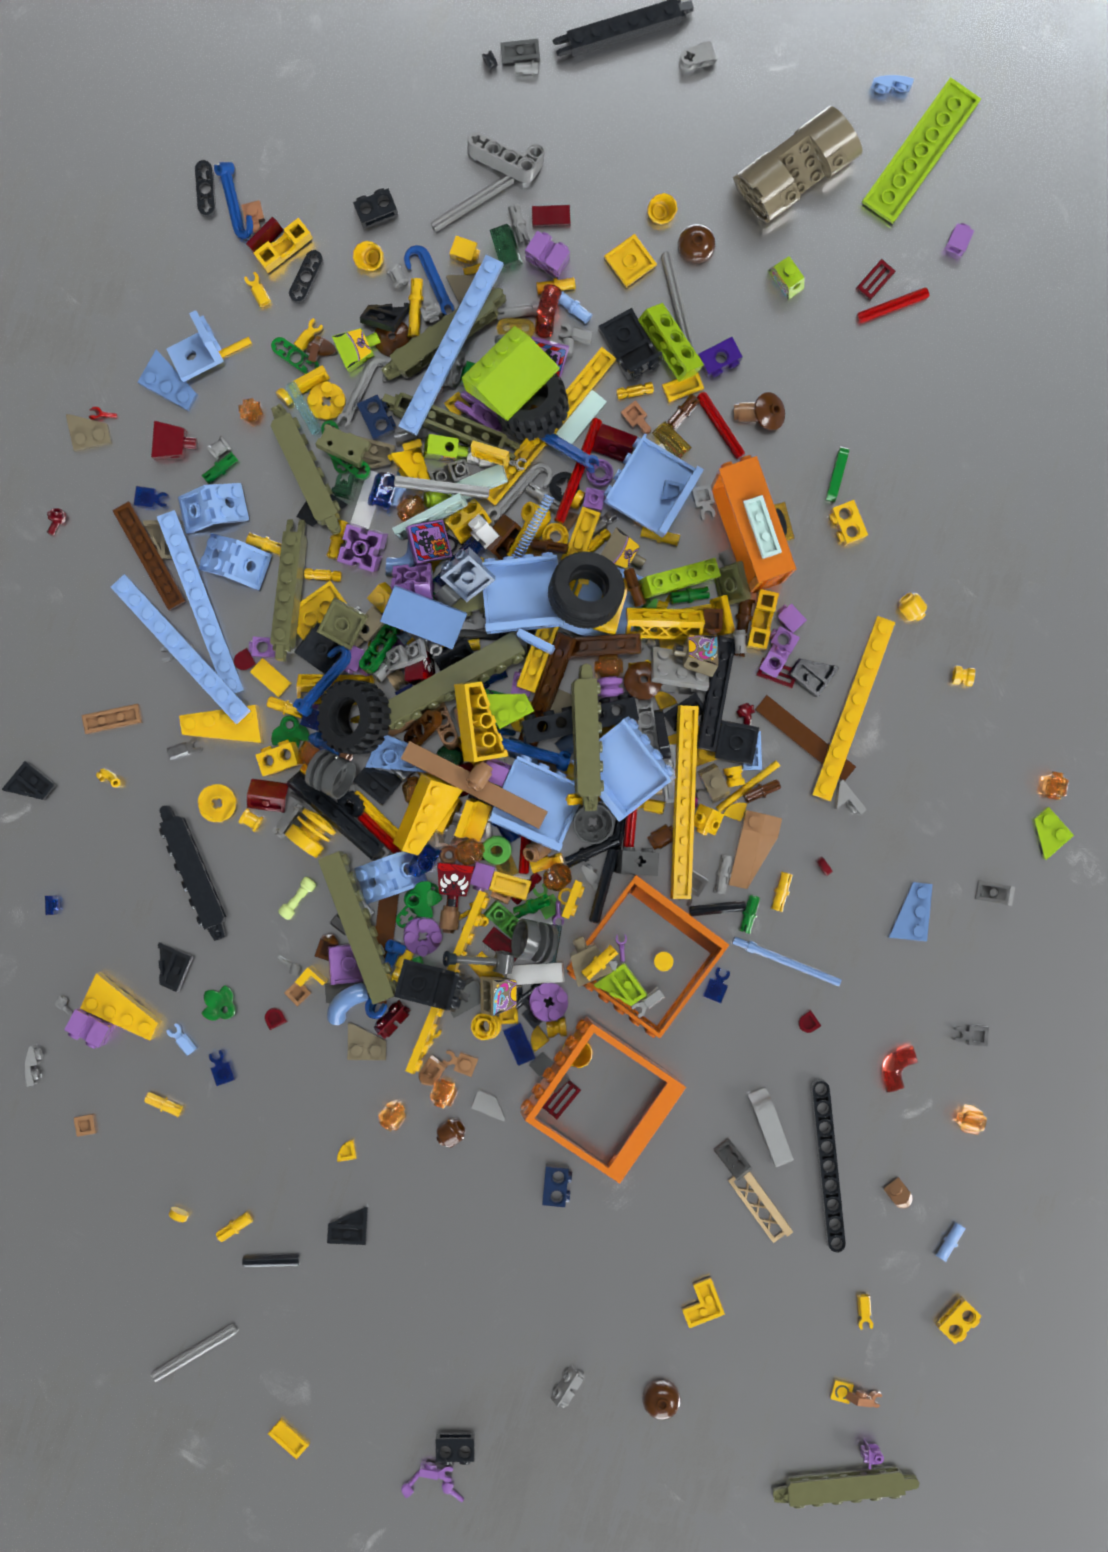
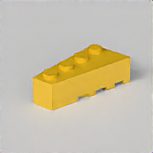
M465 682L454 684L464 761L478 762L509 756L507 750L503 747L501 733H498L495 724L496 719L490 711V703L483 683Z
M258 705L247 706L251 712L238 724L223 709L179 715L182 735L264 744Z
M421 773L393 843L401 851L419 855L463 790L435 776Z
M102 972L95 974L80 1009L149 1041L155 1038L162 1023V1020L139 1004L131 995L124 992Z

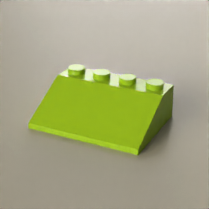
M514 326L462 377L464 388L468 393L508 421L560 368L529 335Z

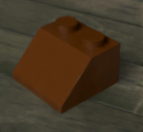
M505 514L492 527L499 537L486 548L497 560H503V557L508 556L507 553H509L512 544L522 529Z

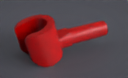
M97 406L89 409L96 412V416H88L91 420H95L98 417L117 418V413L101 411Z

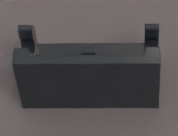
M694 693L664 713L665 719L674 732L677 730L679 705L699 706L698 716L702 714L704 704L697 693Z

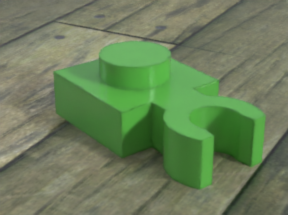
M544 883L542 884L544 888L543 893H538L535 888L533 889V893L537 897L544 894L548 895V888ZM554 894L544 899L550 898V906L540 909L545 919L555 915L557 899Z

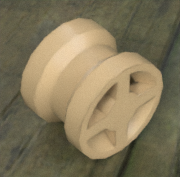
M397 669L395 672L387 675L396 691L400 689L401 685L409 683L405 681V675L401 669Z

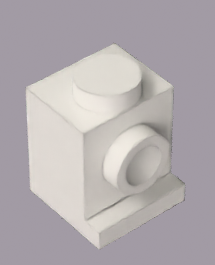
M480 514L468 523L472 529L470 533L485 549L499 537L498 533Z

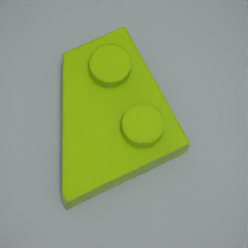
M486 694L490 703V711L494 715L499 729L534 712L526 694Z
M1046 807L1033 819L1038 833V841L1043 852L1042 856L1045 860L1074 836L1050 807Z
M625 962L594 984L596 988L610 993L609 995L621 999L630 1006L647 995V992Z

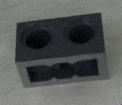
M389 188L378 189L374 191V194L360 196L353 202L363 229L398 215ZM382 200L389 201L385 207L380 206L379 203ZM364 207L371 208V211L367 214L361 212Z
M475 1433L436 1434V1462H440L441 1465H450L452 1462L469 1465L475 1461ZM447 1446L451 1449V1451L449 1453H443L441 1451V1448ZM467 1446L470 1451L463 1453L460 1451V1448Z

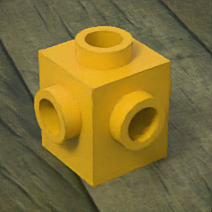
M699 804L694 815V826L697 827L696 832L705 836L707 833L715 836L724 814Z

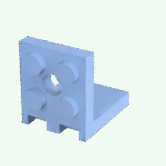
M196 310L189 314L198 333L166 348L183 382L224 362L219 353L222 349L215 339L210 325L207 323L204 315L199 316ZM190 354H196L193 360H187Z
M241 483L203 485L178 497L186 534L195 533L213 524L237 523L249 520ZM225 499L230 502V508L226 505Z
M211 533L198 569L229 578L255 590H260L272 554L237 539ZM251 561V569L247 571V563Z
M404 851L354 868L366 904L413 889L417 883L427 881L419 856ZM404 866H405V867L407 868V870H408V874H407V875L405 874V872H404V870H403Z

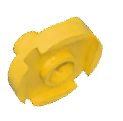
M326 381L315 385L311 389L307 397L308 408L317 419L333 421L342 413L346 404V398L339 386ZM325 397H326V398H329V397H330V398H331V400H330L331 405H330V406H328V405H324V406H323V405H322V403H323V400H322V399L325 398Z
M213 784L201 791L198 797L199 811L208 821L223 822L231 818L235 813L237 798L229 787L222 784ZM220 798L222 806L214 808L212 801Z

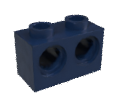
M378 394L357 404L373 440L378 441L395 433L393 427L396 424L392 415L387 416L385 411L388 409L386 402H383ZM377 405L379 409L377 412L371 413L369 412V407ZM385 422L387 427L384 430H378L377 424Z
M546 1164L542 1205L565 1207L566 1202H570L571 1191L567 1190V1184L572 1182V1171H569V1166ZM558 1171L564 1175L563 1179L559 1181L553 1178V1174ZM554 1191H559L562 1197L555 1200L551 1197V1194Z

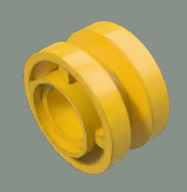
M551 523L544 528L542 539L548 540L552 533H558L561 536L558 543L568 544L569 533L565 526L559 523Z
M478 1014L471 1023L472 1033L480 1040L493 1039L501 1031V1021L497 1015ZM485 1021L489 1024L488 1031L483 1027Z

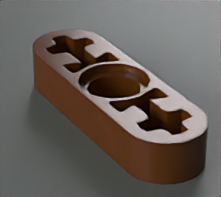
M438 710L426 711L405 733L404 741L407 743L410 741L421 746L441 725V713ZM422 725H423V727H424V734L422 733V730H421V726H422Z

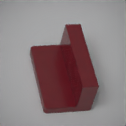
M602 424L592 450L623 462L627 454L632 453L634 448L632 446L637 436Z
M251 779L247 792V808L285 813L286 796L289 787L286 783Z

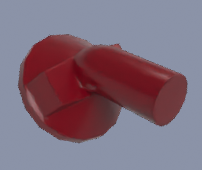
M53 508L47 512L48 519L52 521L47 530V533L51 536L55 534L59 524L65 523L66 513L59 508Z
M745 703L738 706L739 710L736 711V714H738L739 718L744 717L743 724L751 725V714L755 713L754 705Z

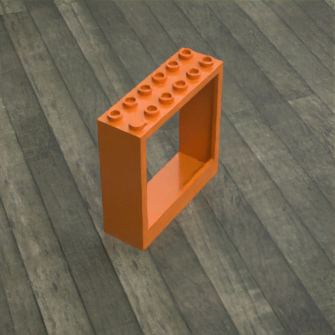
M751 455L740 458V461L733 464L730 461L722 464L713 480L711 488L736 562H743L750 594L756 593L760 589L765 590L784 583L797 569L757 456L751 457ZM763 495L782 551L780 554L765 559L761 557L743 501Z
M633 875L585 940L587 946L594 941L630 893L710 954L657 1025L645 1016L639 1018L637 1016L639 1012L632 1009L630 1005L624 1003L621 999L609 995L610 993L600 988H596L594 986L597 982L596 980L583 986L591 992L593 990L599 993L598 997L605 1003L612 1002L614 1009L620 1014H628L630 1016L629 1020L639 1027L640 1024L644 1026V1030L649 1036L661 1038L726 951L729 944L640 877ZM570 960L566 965L567 974L576 980Z
M586 1016L584 1020L581 1019L577 1023V1030L573 1036L570 1035L566 1039L564 1049L557 1052L552 1066L546 1068L541 1082L534 1085L530 1098L523 1101L520 1113L526 1122L620 1184L682 1095L686 1086L677 1077ZM593 1033L667 1082L618 1154H614L609 1161V1166L536 1118Z

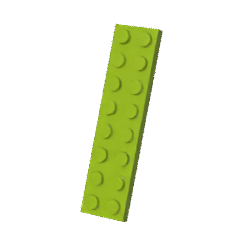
M950 77L867 193L862 203L893 224L979 104L981 98Z

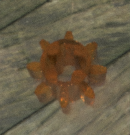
M253 398L243 400V405H238L240 418H244L248 422L258 421V415H263L260 401L256 402Z

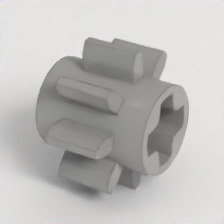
M432 300L423 302L425 307L420 308L424 321H430L431 325L439 322V317L443 316L439 303L433 304Z

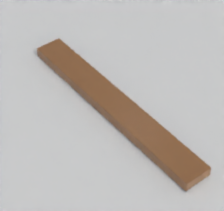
M410 741L401 757L402 760L537 829H540L548 811L489 781L483 790L478 789L474 791L467 786L468 782L466 779L470 774L469 771Z

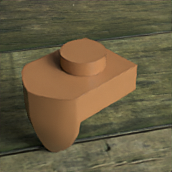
M433 1055L430 1056L418 1074L420 1083L427 1086L434 1085L447 1066Z
M898 1177L886 1186L884 1190L898 1208H909L913 1200L912 1194Z

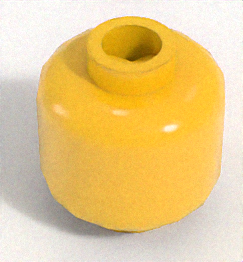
M909 592L899 600L898 608L908 621H919L925 617L927 604L918 593L912 594Z

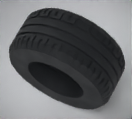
M588 551L573 553L563 558L552 574L548 586L549 602L553 611H555L554 613L565 623L583 629L597 628L609 622L618 611L625 592L624 579L618 567L607 557ZM576 579L590 580L601 589L603 598L591 602L584 601L574 595L569 583Z

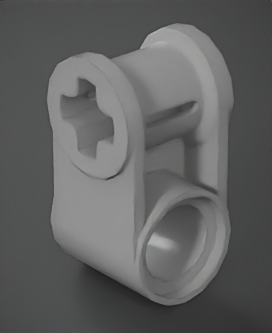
M705 41L684 49L679 60L680 68L687 72L714 64L717 61V57L711 41Z

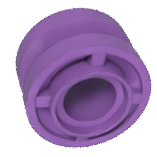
M599 459V466L591 463L595 471L602 469L605 472V476L598 478L594 473L587 471L586 477L588 482L596 488H603L609 485L613 478L612 465L604 459Z
M614 676L603 677L597 680L601 687V692L598 696L605 698L623 694V688L619 687L623 683L622 678Z

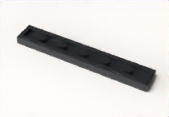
M718 635V667L712 677L709 676V688L706 691L697 749L716 752L735 651V640L732 638Z
M298 771L287 781L286 785L371 860L385 847L379 839L330 796L306 784L305 774L301 771Z

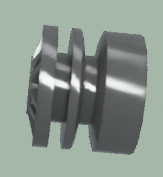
M322 749L313 756L308 764L305 781L306 784L318 791H322L334 799H340L353 784L356 767L353 762L339 757L327 749Z
M602 803L597 804V811H584V807L581 805L573 817L574 831L583 842L599 844L607 840L612 834L614 827L613 817L609 809ZM589 818H592V819L597 818V820H596L597 825H596V826H594V825H590V826H589V825H588V824L590 823V822H589Z
M523 918L519 920L514 928L511 939L513 957L527 961L531 959L534 962L543 964L550 963L555 955L558 944L556 926L543 922L537 923L536 921Z

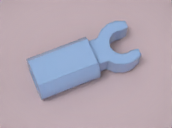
M176 1023L174 1024L177 1028L176 1033H173L170 1029L166 1032L170 1037L176 1039L177 1045L188 1056L197 1047L186 1033H182V1026Z

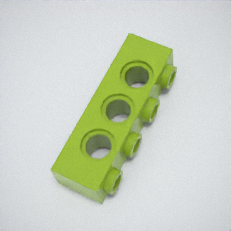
M660 303L647 308L638 321L658 351L662 352L664 360L680 382L696 375L704 364L665 305Z
M711 558L646 576L639 580V584H642L641 590L644 599L712 581L720 577L721 574L716 558Z

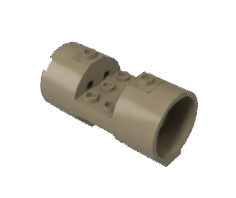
M828 106L794 132L795 134L771 152L764 153L733 176L738 191L744 199H747L753 207L751 208L753 212L763 222L768 223L798 202L801 194L823 177H832L862 155V145L854 128L837 108Z

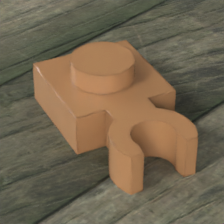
M447 1050L446 1053L450 1054L452 1059L450 1061L443 1059L442 1063L445 1065L454 1064V1071L472 1077L479 1058L460 1052L458 1057L453 1051Z

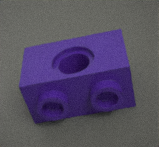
M733 337L698 354L704 364L702 369L707 378L710 376L715 378L723 373L722 370L728 367L733 369L739 366L743 358ZM718 355H722L725 357L726 361L724 363H719L716 361L715 357Z

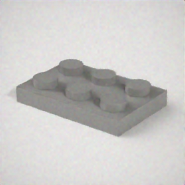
M653 646L651 650V682L703 691L708 690L709 676L685 669L683 667V657L673 655L672 649Z

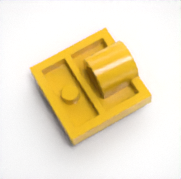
M575 879L572 889L563 888L559 891L558 900L561 901V904L565 905L561 914L562 917L569 919L570 915H575L578 907L575 904L577 897H582L585 889L582 886V881ZM564 891L570 892L567 902L561 899V894Z

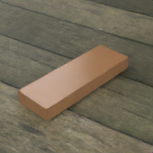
M139 704L81 715L85 734L143 723Z

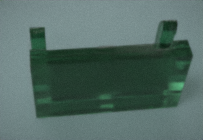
M504 224L491 229L490 234L498 259L503 262L504 267L508 269L510 265L523 264L512 227Z
M340 473L331 491L336 497L354 501L359 480L355 474L350 473L348 482L345 479L341 481L342 474Z

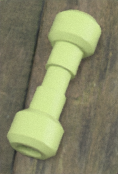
M304 877L295 896L287 904H282L278 909V913L285 919L290 920L295 914L294 909L298 906L300 900L308 892H312L316 888V883L311 878Z

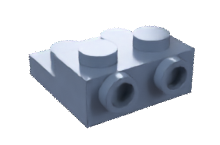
M470 547L466 550L460 549L456 553L454 560L451 562L447 560L441 566L440 578L466 602L495 581V576L482 564V559Z

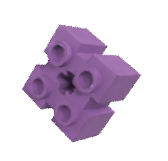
M537 231L525 249V260L558 280L570 262L569 248L561 242L556 244L551 241L552 237L548 233Z
M353 523L346 524L343 539L347 540L346 546L340 547L337 562L351 566L360 563L359 568L371 572L379 571L382 556L378 555L380 549L385 548L388 534L377 530H368L367 533V527ZM361 544L365 545V550L363 552L362 548H360Z
M431 563L417 564L416 567H409V565L393 566L391 591L394 585L433 599L434 578Z
M77 1008L74 1010L64 1030L69 1032L68 1036L78 1040L80 1037L86 1041L85 1044L96 1049V1047L100 1048L102 1045L107 1044L116 1025Z

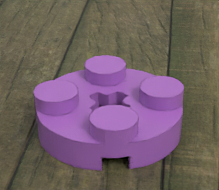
M413 918L406 924L403 931L405 946L410 952L419 956L431 954L439 947L442 941L441 929L431 918ZM419 932L427 933L425 940H418Z
M541 984L530 995V1009L533 1015L541 1021H555L565 1014L568 1007V995L557 984ZM550 997L554 1005H550L547 1008L545 1007L546 1003L543 1001Z

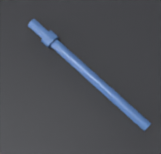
M738 937L733 939L732 944L745 948L749 953H757L836 986L841 984L842 979L758 946L753 941L748 942Z

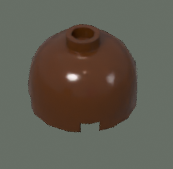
M700 224L687 227L678 239L679 254L681 258L690 264L707 262L712 257L716 247L712 231Z
M666 1379L654 1380L643 1391V1406L651 1417L657 1420H666L677 1413L681 1397L674 1383Z

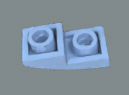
M901 75L879 76L874 78L870 88L881 94L889 93L891 87H894L899 92H909L914 78Z

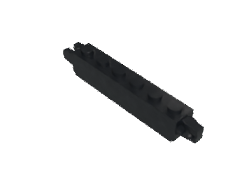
M666 0L568 30L567 34L556 37L552 41L555 45L567 42L569 46L558 49L556 51L557 56L561 57L568 54L578 56L676 26L681 23V19L686 18L685 14L694 11L692 0L682 3L681 0Z
M162 805L159 811L163 822L159 823L161 826L159 832L163 839L166 838L168 843L166 848L169 855L174 857L176 862L174 863V868L177 874H181L183 881H181L182 887L185 892L188 891L191 897L189 899L190 906L193 910L196 909L198 914L196 919L199 926L203 927L204 930L207 929L214 941L226 937L223 922H225L227 915L186 818L176 816L170 805Z

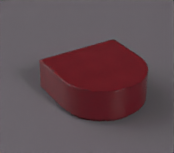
M248 648L238 652L234 657V665L239 670L246 671L256 665Z
M822 856L815 860L825 876L833 873L831 867Z
M271 1008L265 1014V1022L269 1030L288 1022L283 1011L279 1008Z
M811 1010L805 1012L798 1019V1026L805 1033H811L821 1027V1024Z

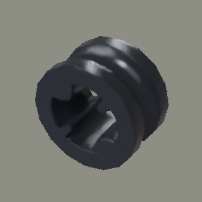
M491 50L488 51V54H482L488 70H491L492 66H498Z

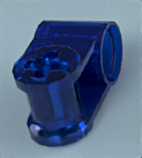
M380 472L375 475L368 497L369 506L376 505L383 507V510H389L395 490V476L392 473ZM386 476L388 483L384 486L383 479Z
M427 842L419 855L414 854L408 867L410 874L414 877H420L429 872L439 857L441 850L439 848L435 849Z

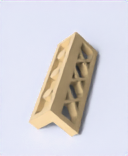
M750 1171L743 1176L747 1181L746 1189L736 1186L734 1176L728 1179L731 1186L773 1243L785 1234L788 1237L793 1233L791 1227ZM748 1192L757 1194V1204L747 1201ZM759 1208H765L770 1212L768 1220L760 1219L758 1216ZM771 1223L778 1224L782 1229L774 1237L770 1232Z

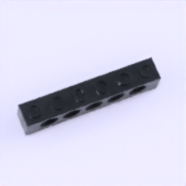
M623 694L617 696L618 700L610 701V698L600 699L602 716L598 720L602 723V727L619 724L628 716L630 719L639 720L635 697ZM614 705L620 707V713L616 716L612 713ZM572 706L561 708L562 712L554 713V710L542 712L543 716L536 717L535 714L526 715L524 720L520 721L524 743L529 744L573 734ZM558 717H562L565 720V724L561 728L556 725ZM540 721H544L546 724V729L543 732L537 729V724Z

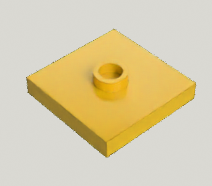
M635 234L604 255V259L626 288L657 266L655 260Z

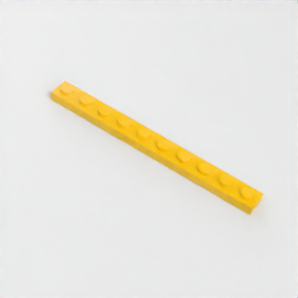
M603 347L599 349L566 389L569 411L567 412L566 420L562 421L563 424L615 363L616 358ZM526 438L520 445V448L514 452L516 456L514 460L517 461L519 458H524L527 461L526 463L518 462V466L525 469L519 471L510 464H508V467L504 466L508 482L490 489L489 497L486 500L496 506L547 443L539 438L531 441Z
M582 506L568 544V553L564 555V558L573 553L588 551L601 515L600 512ZM577 579L569 583L571 591H573ZM559 627L537 629L535 636L553 645ZM531 645L516 687L532 693L536 692L549 657L548 653Z
M877 616L813 789V796L829 802L832 799L895 622L880 616Z
M679 705L677 713L670 896L672 899H691L699 706Z
M478 891L453 952L457 956H467L465 950L467 945H471L475 934L472 933L475 926L478 927L481 922L482 916H480L482 908L486 909L488 905V894L483 891ZM460 963L449 965L447 970L460 973V970H458ZM431 1007L406 1067V1072L415 1074L416 1071H420L423 1064L421 1060L423 1053L426 1054L431 1044L428 1042L431 1035L434 1036L438 1025L436 1021L438 1016L442 1017L443 1009Z

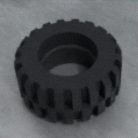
M557 373L534 394L546 398L539 407L531 410L519 409L508 421L496 413L502 429L508 432L510 436H517V439L521 440L528 438L529 441L535 440V438L542 439L547 434H553L556 428L559 429L563 425L562 421H565L568 415L569 403L564 383Z
M347 679L334 683L333 686L326 690L327 694L322 696V703L318 705L317 709L319 710V715H317V721H319L318 730L322 732V739L324 742H327L328 747L338 753L368 754L370 751L376 750L379 747L378 745H381L385 740L384 736L388 735V726L391 725V708L388 707L389 701L387 697H384V692L378 689L377 685L367 681ZM356 702L360 718L357 728L352 732L349 726V712L352 705Z

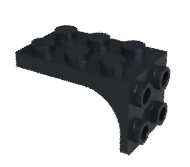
M632 308L598 326L627 380H636L643 376L644 371L648 369L653 371L660 366L659 363L662 361L663 354L655 349Z
M404 959L394 997L455 1012L456 1009L460 1008L462 998L459 996L461 990L465 989L467 979L464 978L465 974Z

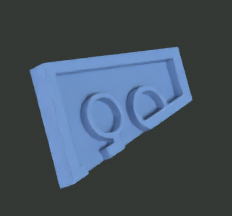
M156 349L138 383L189 411L198 396L197 393L186 381L183 382L177 371Z
M391 735L384 736L385 740L381 745H378L379 747L376 750L372 751L366 764L367 768L425 772L401 759L408 743Z
M912 882L899 915H897L895 924L889 933V938L927 941L933 884Z

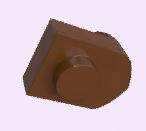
M316 335L313 342L310 341L307 347V353H309L308 360L316 362L320 355L328 356L334 354L337 350L329 340Z
M703 608L705 620L703 631L712 636L720 633L723 624V609Z
M333 933L323 934L314 956L329 961L328 946L339 945L338 938Z

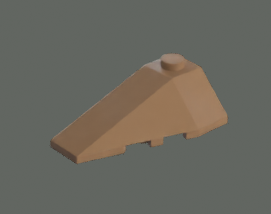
M745 810L728 885L748 889L779 836L782 818Z

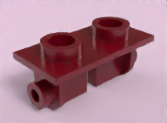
M399 999L389 1007L388 1012L376 1021L373 1028L378 1035L386 1039L398 1028L394 1024L395 1020L402 1024L410 1015L409 1012L411 1010L406 1005L404 1006Z

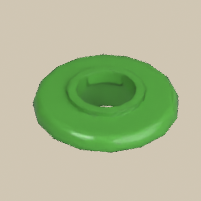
M501 836L487 838L481 847V854L484 860L493 865H500L506 862L512 853L509 841ZM493 846H500L502 851L499 854H493L491 848Z

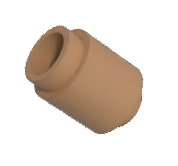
M739 402V404H734V420H739V422H757L754 410L755 402Z
M482 761L475 764L466 779L468 782L467 786L474 791L478 789L483 790L492 776L493 768Z
M533 841L526 845L523 855L527 861L537 862L550 854L551 849Z
M443 905L439 928L443 929V933L454 934V930H458L460 917L458 907Z

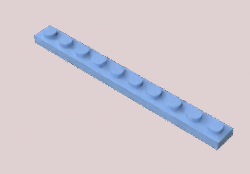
M485 255L398 425L399 428L417 436L504 266L503 262Z
M173 510L157 516L216 673L234 693L241 692L244 688L176 511Z
M125 574L111 586L112 590L236 724L251 712Z

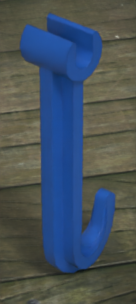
M219 162V165H214V172L221 177L233 230L238 238L248 239L253 232V220L251 215L246 216L247 227L245 230L232 179L235 170L234 164L232 162Z
M419 245L411 246L404 255L407 269L410 270L412 268L410 256L412 254L418 255L439 302L442 315H447L446 309H451L452 312L455 311L454 305L449 299L428 250Z
M554 433L551 435L547 434L545 438L540 439L585 466L586 470L590 473H595L594 466L591 463L599 466L597 456L585 453Z
M339 645L328 653L327 656L329 658H333L339 652H342V655L303 699L299 698L294 701L293 707L305 717L312 713V705L349 665L351 661L349 649Z
M502 728L498 730V733H501V736H515L516 731ZM502 737L504 749L556 764L558 770L567 771L572 755L570 752L561 751L560 753H555Z
M389 939L385 945L387 951L385 961L390 964L391 969L398 955L404 954L406 946ZM368 996L365 1004L367 1016L372 1019H379L385 1013L387 1004L382 1003L379 1010L375 1012L377 1004L373 1005L370 996Z

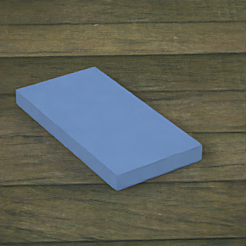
M394 585L380 622L453 649L467 613Z

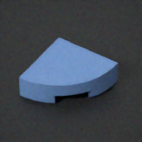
M665 480L661 500L675 498L682 491L684 484Z

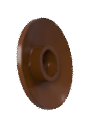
M404 322L399 325L395 333L380 328L375 330L381 342L375 346L381 354L390 357L397 348L403 347L412 339V337H408V326ZM392 333L396 335L393 340L389 339V335Z
M771 392L759 395L754 407L757 421L767 430L780 428L785 420L783 402L776 394Z
M649 662L634 663L627 669L624 675V686L627 692L636 699H650L661 689L662 683L651 682V663ZM642 676H645L647 678L646 683H643L640 678Z

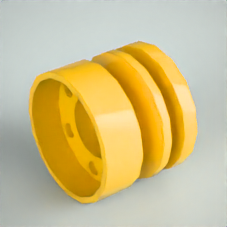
M304 808L302 813L307 817V820L298 816L297 819L302 826L299 827L292 824L285 835L305 852L317 858L324 849L319 840L323 839L329 842L331 839L325 832L334 836L336 831L318 813Z

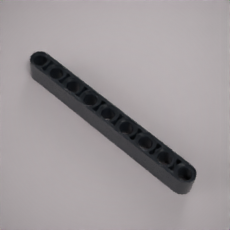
M815 1079L811 1083L810 1090L826 1243L831 1251L839 1253L844 1250L846 1240L830 1087L823 1079ZM820 1083L824 1084V1091L817 1093L815 1087ZM820 1103H826L827 1105L824 1112L817 1110ZM823 1122L829 1124L826 1131H820L819 1129L820 1124ZM825 1141L831 1143L828 1150L821 1149V1145ZM826 1161H832L833 1165L830 1169L826 1170L823 1168V1164ZM828 1180L835 1182L834 1187L831 1189L825 1187ZM831 1199L837 1201L836 1206L833 1208L827 1207V1203ZM838 1219L839 1222L836 1227L829 1226L830 1220ZM834 1238L841 1240L838 1246L831 1245Z

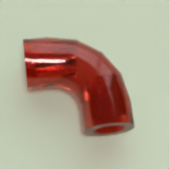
M551 284L544 286L536 314L535 332L541 338H548L554 332L556 311L562 294L559 287Z
M913 1045L900 1048L893 1052L886 1060L883 1068V1082L887 1093L905 1088L902 1079L904 1068L918 1063Z

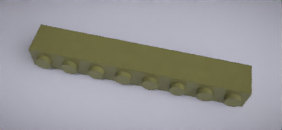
M514 631L389 699L388 707L391 708L390 729L398 730L404 727L405 723L410 720L419 719L426 711L435 710L439 707V704L453 700L456 697L454 684L465 682L484 683L490 679V676L504 672L508 666L522 662L527 656Z
M338 851L318 859L372 1004L374 1005L393 998L397 982L392 980L390 975L392 973L391 966L384 959L385 951L382 944H379L377 941V930L374 925H371L369 920L371 914L368 908L364 907V896L362 891L358 890L356 886L357 878L355 873L351 872L349 868L350 859L348 855L344 854L343 851Z

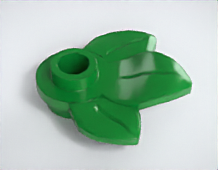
M287 715L282 718L280 726L273 730L271 742L273 746H276L279 742L289 740V742H296L299 748L300 740L308 741L309 731L305 726L299 724L296 717ZM289 721L293 722V727L290 729L287 728V722Z
M430 881L417 883L414 889L407 891L404 895L405 905L414 909L416 915L420 917L432 918L433 911L431 906L438 904L443 899L437 891L430 890ZM416 896L417 900L411 901L410 897Z
M224 985L219 992L214 990L205 991L204 1001L207 1007L201 1012L203 1017L212 1021H216L219 1018L226 1020L232 1018L236 1011L235 1005L232 1002L234 996L232 990ZM225 1006L228 1008L226 1013L223 1012Z

